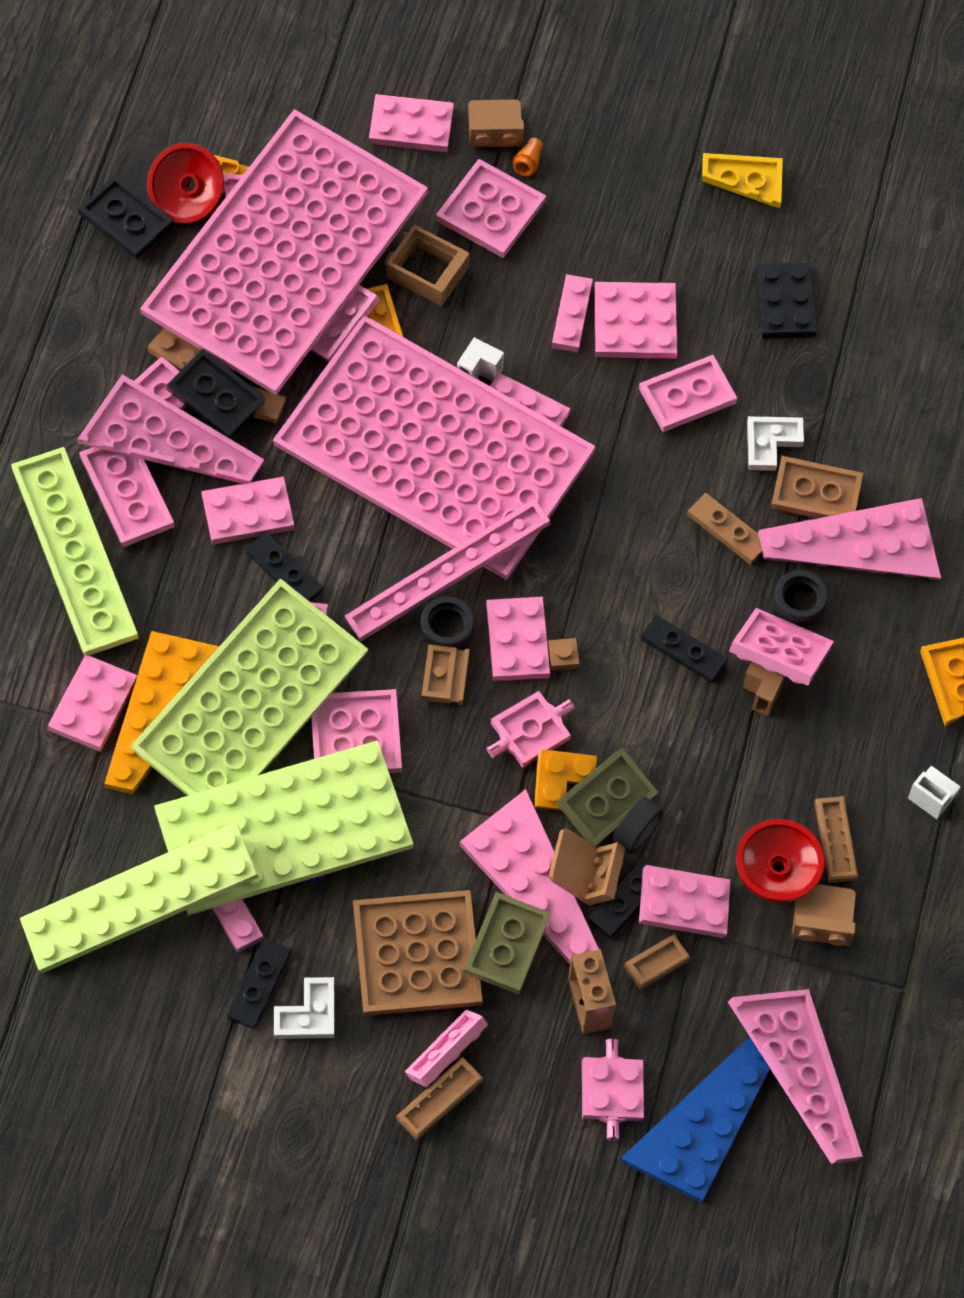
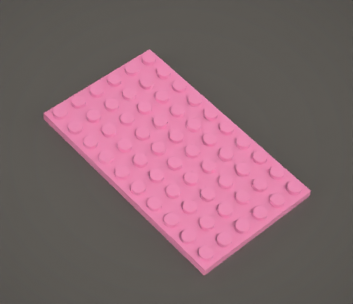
M294 109L142 305L140 312L198 349H205L221 363L272 394L277 395L353 294L357 286L362 282L428 193V187Z
M365 315L362 316L273 439L274 446L452 549L533 499L537 501L546 516L550 518L594 454L596 447ZM539 532L483 567L507 580Z

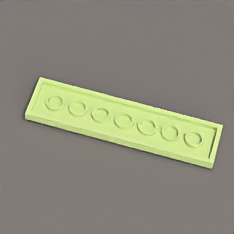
M62 447L11 464L83 655L89 656L138 639V633L65 448Z
M233 823L25 915L20 920L38 970L44 973L255 880L259 876L240 827L237 823Z

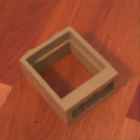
M413 225L409 232H404L401 236L396 251H391L388 254L384 263L386 266V278L442 307L468 270L470 253ZM416 247L449 264L435 285L402 268Z
M601 949L571 955L568 983L582 1034L611 1029L616 1002Z

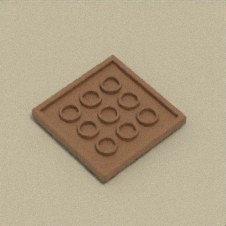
M470 890L353 900L363 1016L482 1005L480 979L463 973L476 941Z

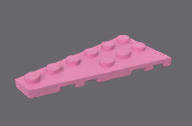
M123 374L77 441L79 444L242 484L251 483L264 463V459Z
M922 498L762 529L758 532L763 556L766 560L791 563L802 562L816 564V566L842 567V569L881 574L892 573L906 577H925L931 580L941 579Z
M525 789L462 839L460 847L506 896L551 912L543 936L570 964L571 955L598 950V946L575 896L553 883L549 878L555 852Z
M809 989L740 996L730 999L728 1003L830 1163L852 1162L863 1157Z

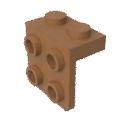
M472 100L468 103L470 148L523 147L524 122L521 119V103L519 100Z
M563 829L559 833L549 878L553 883L588 905L613 900L617 890L620 870L623 865L625 847L617 842L597 848L571 830Z
M817 884L809 894L795 900L791 938L808 942L830 943L836 946H850L855 932V923H853L855 891L848 888Z

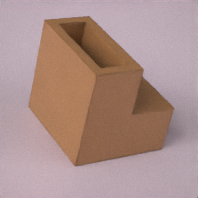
M751 661L745 675L743 688L756 693L752 710L769 716L780 693L785 676L778 672L767 671L763 666Z

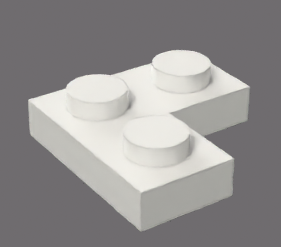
M748 416V470L776 471V447H803V418Z
M334 977L304 978V1006H274V1039L334 1038Z

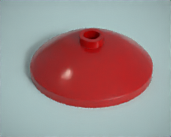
M193 143L175 144L162 151L154 160L147 179V190L151 203L169 216L173 222L180 224L195 223L210 215L219 204L224 189V175L217 158L206 148ZM194 181L195 188L190 190L189 185Z
M773 819L755 825L743 836L737 849L736 867L742 882L755 895L773 902H791L806 896L817 886L824 869V854L818 839L806 827L790 820ZM781 866L783 871L777 872L773 867Z

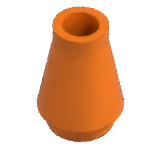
M530 138L528 143L513 158V168L519 175L527 177L537 171L543 143L539 139Z

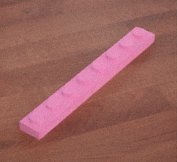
M533 499L345 615V620L361 642L549 526L550 520L537 501Z

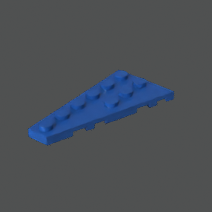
M749 1037L635 1144L621 1158L620 1162L702 1203L770 1070V1067L752 1039Z

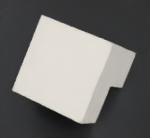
M473 338L458 361L457 368L476 379L481 375L494 381L498 373H501L503 370L504 352Z
M931 766L926 773L923 771L914 782L908 799L938 819L956 797L960 786Z

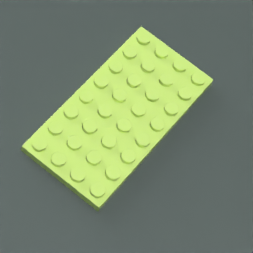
M279 579L130 746L131 750L187 796L261 775L368 653V649L282 579Z
M378 741L154 806L168 852L233 823H237L259 876L255 880L187 909L188 915L413 848V841Z

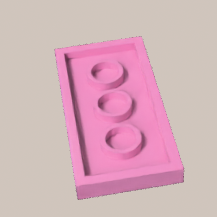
M96 447L79 452L80 459L122 547L174 528V521L144 459Z

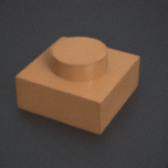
M576 638L548 640L547 646L551 671L579 668Z

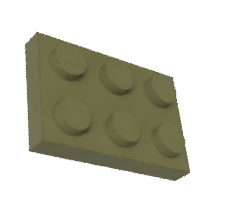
M620 748L555 803L586 841L596 846L619 826L622 819L642 797L651 799L658 791L624 749Z
M496 892L463 973L520 994L550 919L551 912Z

